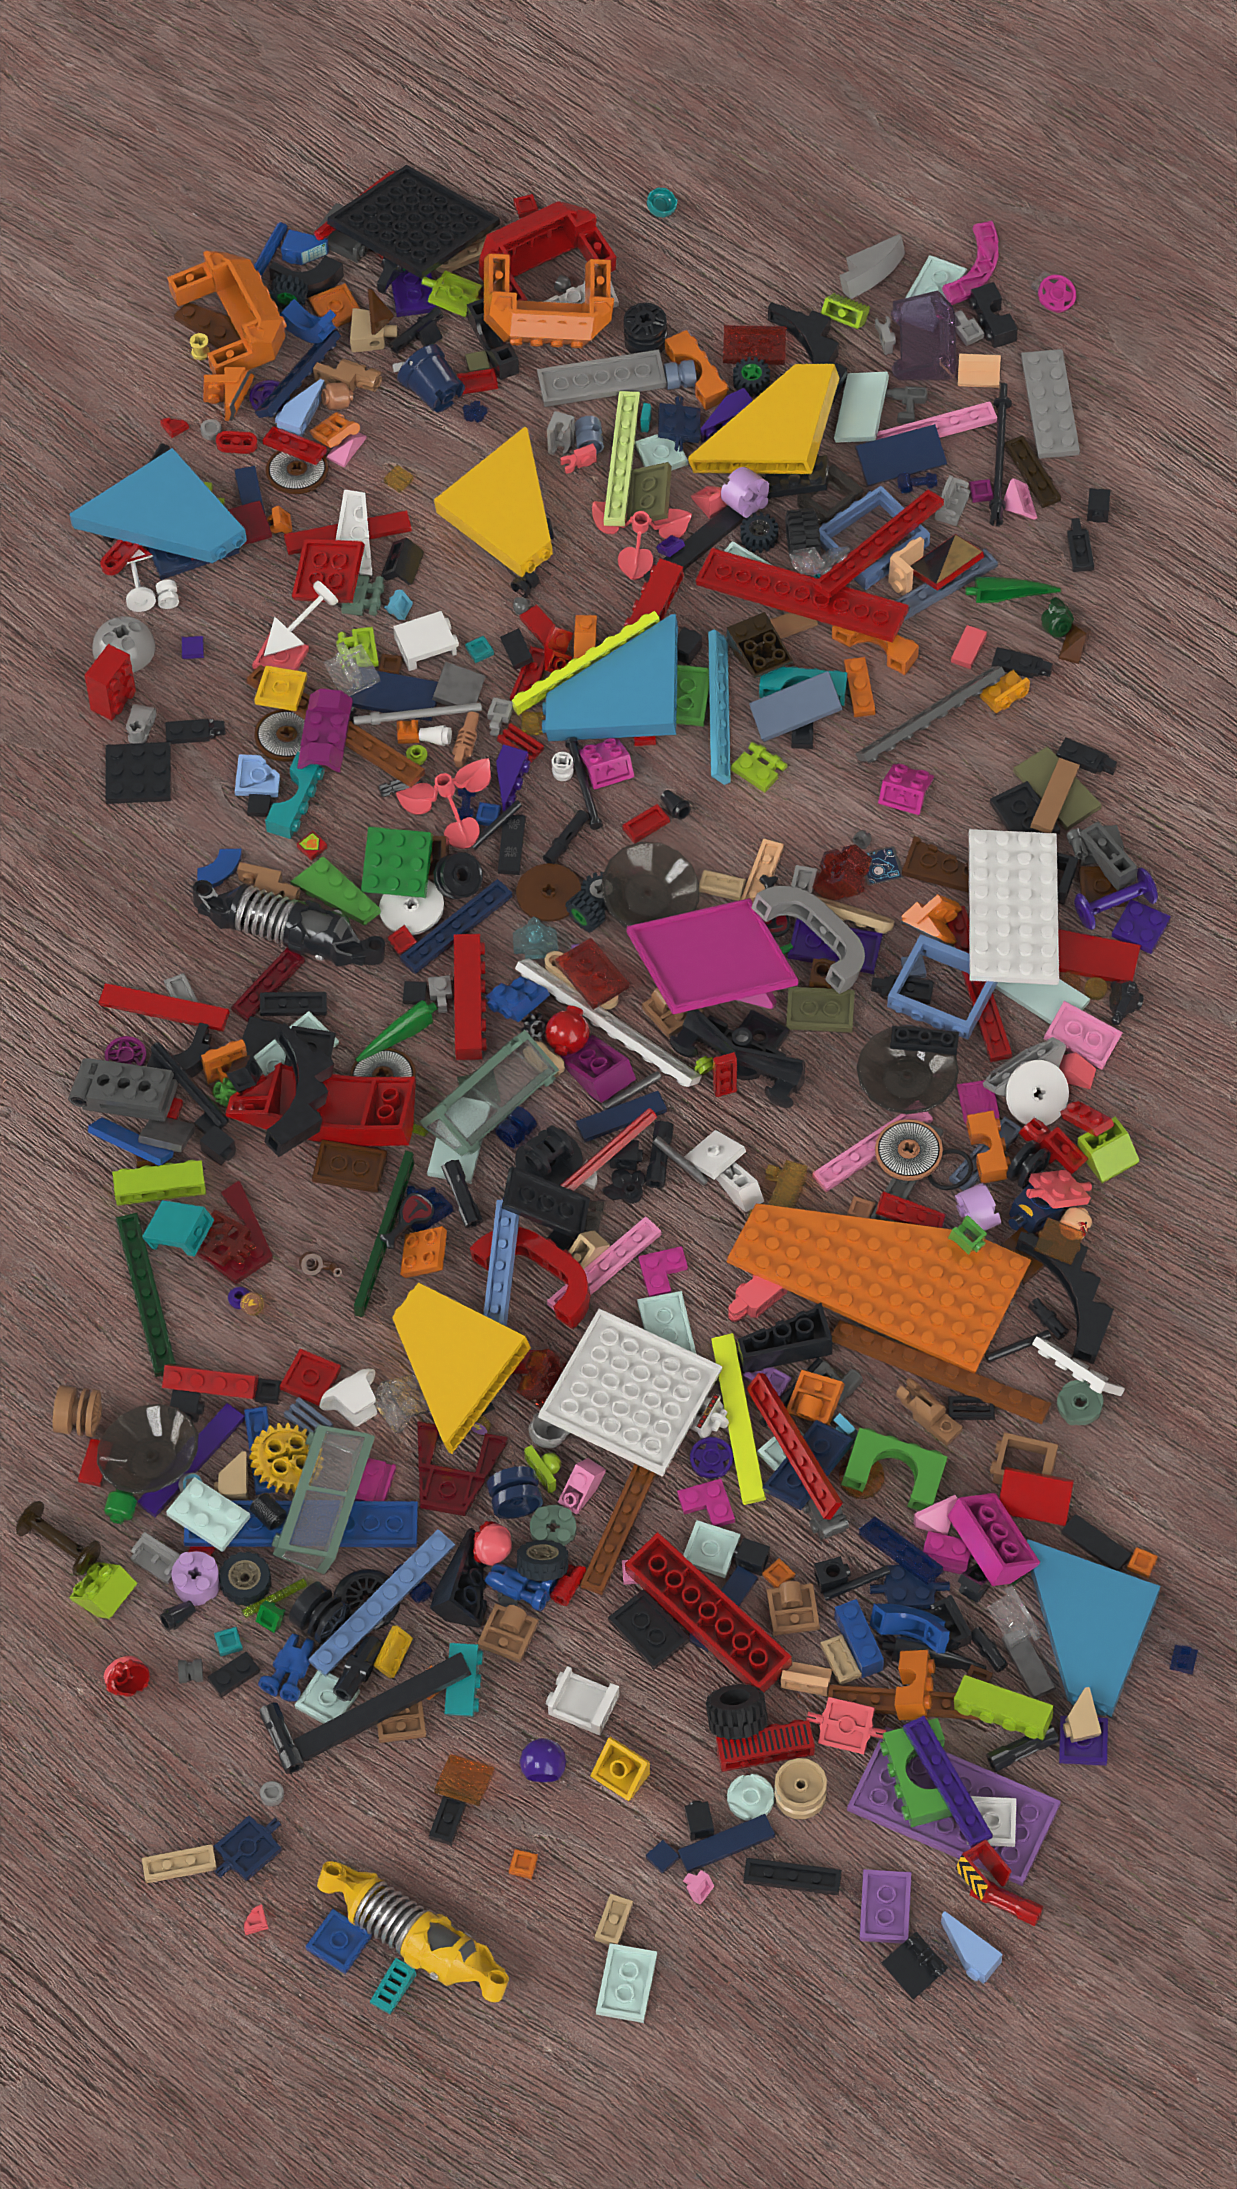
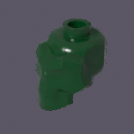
M1054 597L1050 600L1049 608L1043 612L1041 621L1045 632L1054 638H1060L1069 632L1074 617L1068 606L1059 598Z

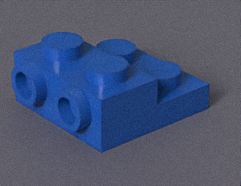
M520 976L509 986L503 983L496 986L486 998L488 1000L487 1005L493 1012H499L505 1018L519 1022L549 997L550 994L547 988Z

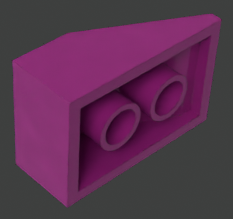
M594 1035L589 1037L587 1044L579 1052L560 1056L564 1061L565 1069L590 1096L600 1103L608 1100L612 1095L636 1080L629 1059Z

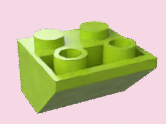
M1116 1116L1112 1118L1114 1126L1100 1135L1094 1136L1087 1132L1078 1137L1077 1147L1088 1158L1086 1161L1087 1165L1101 1183L1139 1163V1158L1130 1136Z
M96 1562L87 1570V1575L83 1580L74 1586L73 1593L69 1598L95 1616L110 1619L137 1585V1582L120 1565Z

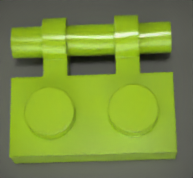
M373 627L352 629V637H346L345 632L337 634L338 640L336 644L340 650L339 663L344 672H349L351 670L350 664L357 662V669L358 667L371 668L379 666ZM354 646L355 652L349 653L348 648Z
M751 742L748 749L754 753L750 756L743 752L731 765V771L765 793L778 779V773L775 772L776 768L784 771L787 768V764L782 761L780 756L766 751L767 748L763 745ZM763 758L764 760L769 762V764L766 766L759 760Z

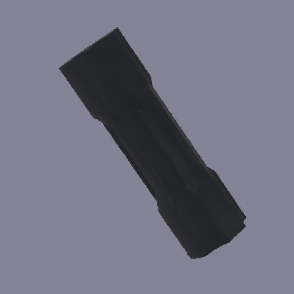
M661 1120L655 1122L653 1141L659 1136L670 1145L674 1124ZM653 1143L645 1185L650 1188L660 1189L665 1185L668 1155Z
M459 1159L448 1161L441 1168L458 1203V1211L465 1228L478 1226L483 1222V1219L466 1184V1176Z
M270 1703L263 1706L259 1710L260 1716L266 1729L269 1731L285 1773L292 1774L300 1771L304 1767V1762L291 1738L278 1703Z
M1050 1723L1044 1740L1024 1736L1006 1746H1001L987 1753L986 1757L992 1770L997 1772L1010 1766L1013 1762L1059 1741L1058 1735Z

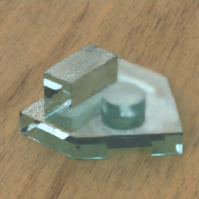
M533 916L528 920V924L513 932L514 954L525 953V959H544L547 952L558 951L557 930L543 925L539 919Z

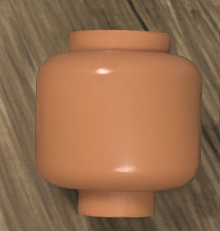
M344 382L329 383L325 386V389H322L321 400L323 405H326L329 410L347 409L350 402L353 401V391Z

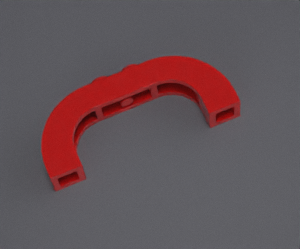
M518 1227L515 1255L528 1257L567 1284L566 1293L553 1307L556 1318L574 1330L585 1317L591 1300L589 1284L584 1269L567 1250L562 1251L551 1239H545L534 1231ZM493 1231L479 1238L469 1248L472 1260L487 1271H489Z

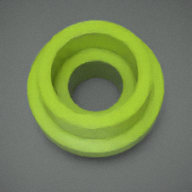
M413 745L406 751V757L418 765H422L428 756L427 750L421 745Z
M704 1056L695 1062L697 1066H695L694 1070L699 1072L700 1075H704L713 1069V1057L708 1058Z

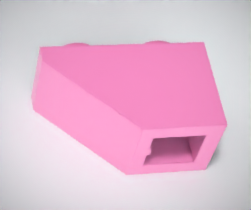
M589 1458L577 1463L558 1503L569 1508L573 1513L578 1514L598 1489L606 1469Z

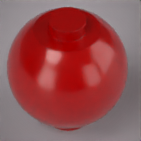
M569 1005L566 1011L554 1014L546 1025L547 1042L558 1055L567 1056V1054L577 1053L585 1047L589 1040L590 1029L588 1022L583 1017L584 1011L576 1006Z

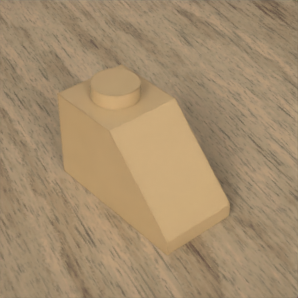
M594 1230L580 1233L568 1252L584 1269L606 1251L610 1244Z
M246 1451L241 1452L218 1473V1482H214V1490L229 1500L248 1501V1458Z
M1090 1687L1084 1688L1065 1719L1066 1723L1063 1724L1066 1738L1070 1737L1071 1743L1099 1737L1101 1734Z

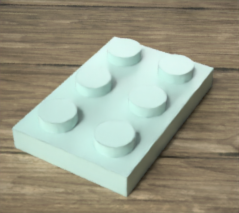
M195 1477L166 1511L167 1516L222 1552L251 1518L249 1512Z
M610 1943L596 2015L644 2023L657 1960V1951Z

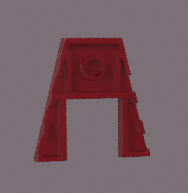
M239 1180L223 1190L221 1197L243 1222L244 1226L211 1248L203 1241L196 1253L199 1258L209 1262L214 1266V1269L235 1284H238L273 1260V1255Z
M418 1421L420 1508L466 1516L505 1449L508 1437L485 1433L476 1471L470 1472L432 1465L439 1431L436 1424Z

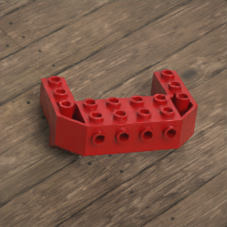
M557 201L487 234L479 258L478 274L484 282V258L488 254L509 255V293H517V301H527L526 296L516 283L514 277L577 247L587 262L590 259L611 260V272L616 270L617 257L597 228V216L584 207Z

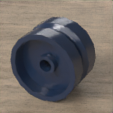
M526 1466L511 1467L495 1473L488 1479L487 1488L489 1496L493 1498L491 1502L495 1516L502 1519L520 1518L534 1513L537 1508L543 1505L541 1490L537 1487L536 1471L533 1468Z

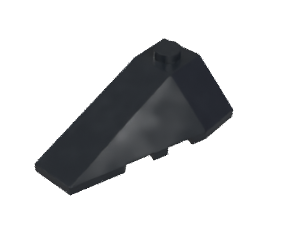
M469 1528L434 1592L430 1609L446 1622L479 1628L482 1625L487 1608V1601L483 1600V1589L487 1588L484 1580V1568L487 1565L474 1560L473 1550L476 1531L473 1528Z

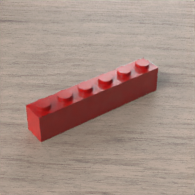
M454 934L456 1060H483L482 1051H487L486 1038H482V1032H486V1018H482V1013L486 1012V999H482V993H486V981L481 980V974H486L485 961H481V955H485V942H481L480 934Z

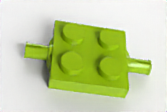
M446 270L436 281L426 276L422 280V285L432 288L428 298L429 303L463 317L467 316V304L480 300L478 296L482 285Z

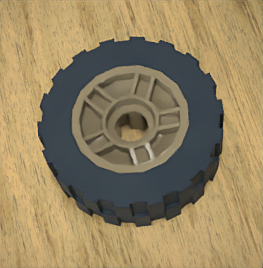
M533 1540L532 1542H526L524 1545L522 1544L517 1550V1571L527 1579L534 1581L556 1580L567 1573L568 1550L559 1542Z
M247 1551L246 1553L238 1552L236 1555L229 1556L230 1558L223 1562L219 1574L223 1595L231 1603L234 1602L239 1606L254 1605L258 1601H262L264 1596L269 1593V1588L271 1587V1574L268 1564L258 1554H252ZM244 1576H247V1578L249 1579L245 1582L242 1581L244 1579Z

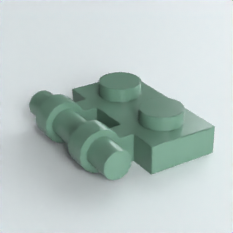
M358 575L353 603H342V613L363 616L364 609H369V615L376 616L377 611L381 607L380 596L385 588L383 584L384 578L377 576L375 582L371 584L369 576ZM367 593L372 594V598L366 599Z

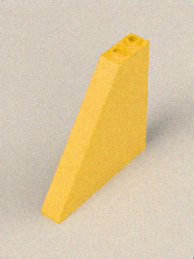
M835 364L793 365L689 456L688 461L693 473H732L740 467H746L756 474H812L839 382V375Z
M523 427L434 499L437 514L520 577H523L526 572L532 573L537 566L548 560L553 554L528 428Z
M418 1283L408 1293L402 1305L395 1310L392 1318L441 1439L448 1453L453 1454L531 1347L526 1336Z

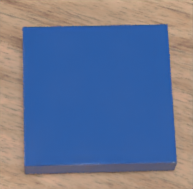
M332 1909L305 1947L307 1951L346 1974L373 1934H367V1929H360V1926L358 1927L350 1923L348 1917Z

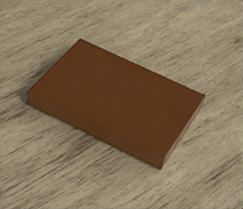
M321 1140L312 1182L378 1193L388 1155L387 1151Z

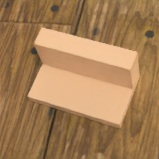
M959 354L958 386L999 388L1001 355Z
M792 1662V1666L787 1671H782L781 1688L827 1697L832 1669Z

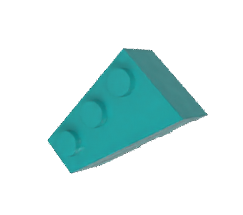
M450 1643L449 1658L461 1652L472 1675L446 1688L444 1714L446 1716L474 1717L475 1712H479L480 1698H476L477 1688H481L482 1676L479 1674V1665L483 1663V1651L476 1644Z

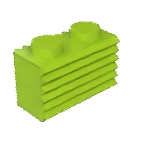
M833 293L825 298L821 314L829 316L837 322L859 329L865 325L870 307H866L865 304L862 305L858 301H851L850 298H844L843 295L840 296Z

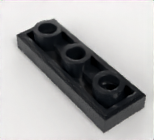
M892 1026L890 1049L957 1055L959 1032Z

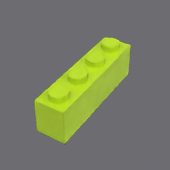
M188 1160L184 1163L176 1164L165 1163L160 1166L146 1165L137 1169L123 1168L112 1172L117 1206L206 1194L202 1160Z
M964 1675L954 1697V1709L960 1714L978 1717L985 1723L1001 1725L1006 1730L1024 1733L1032 1739L1039 1738L1044 1740L1053 1718V1705Z

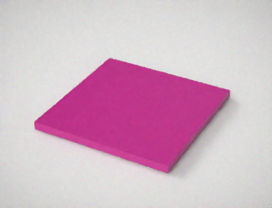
M750 898L627 926L628 936L672 1014L798 985V978L765 922L752 909L753 902Z

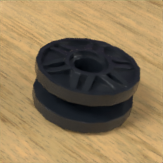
M466 852L448 854L442 857L437 862L433 872L437 890L449 899H461L474 895L481 887L483 880L480 863L474 856Z
M1035 1140L1029 1141L1021 1148L1007 1171L1006 1177L1012 1182L1019 1179L1018 1186L1023 1190L1030 1183L1028 1180L1031 1174L1042 1173L1051 1158V1152L1046 1148L1039 1150L1040 1144Z

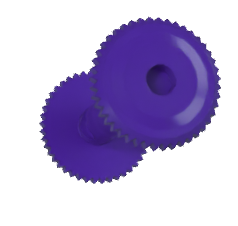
M1138 868V883L1091 903L1086 900L1083 894H1077L1074 904L1082 924L1086 928L1093 930L1096 927L1095 914L1140 895H1144L1149 903H1156L1158 892L1150 873L1144 868Z

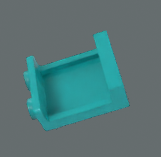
M162 1200L142 1237L151 1249H157L159 1244L180 1247L188 1256L195 1257L214 1219L205 1207Z

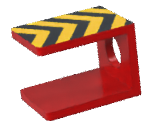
M986 1839L962 1853L955 1868L980 1900L985 1898L990 1883L973 1863L975 1860L979 1859L1002 1887L1006 1885L1011 1874V1869Z

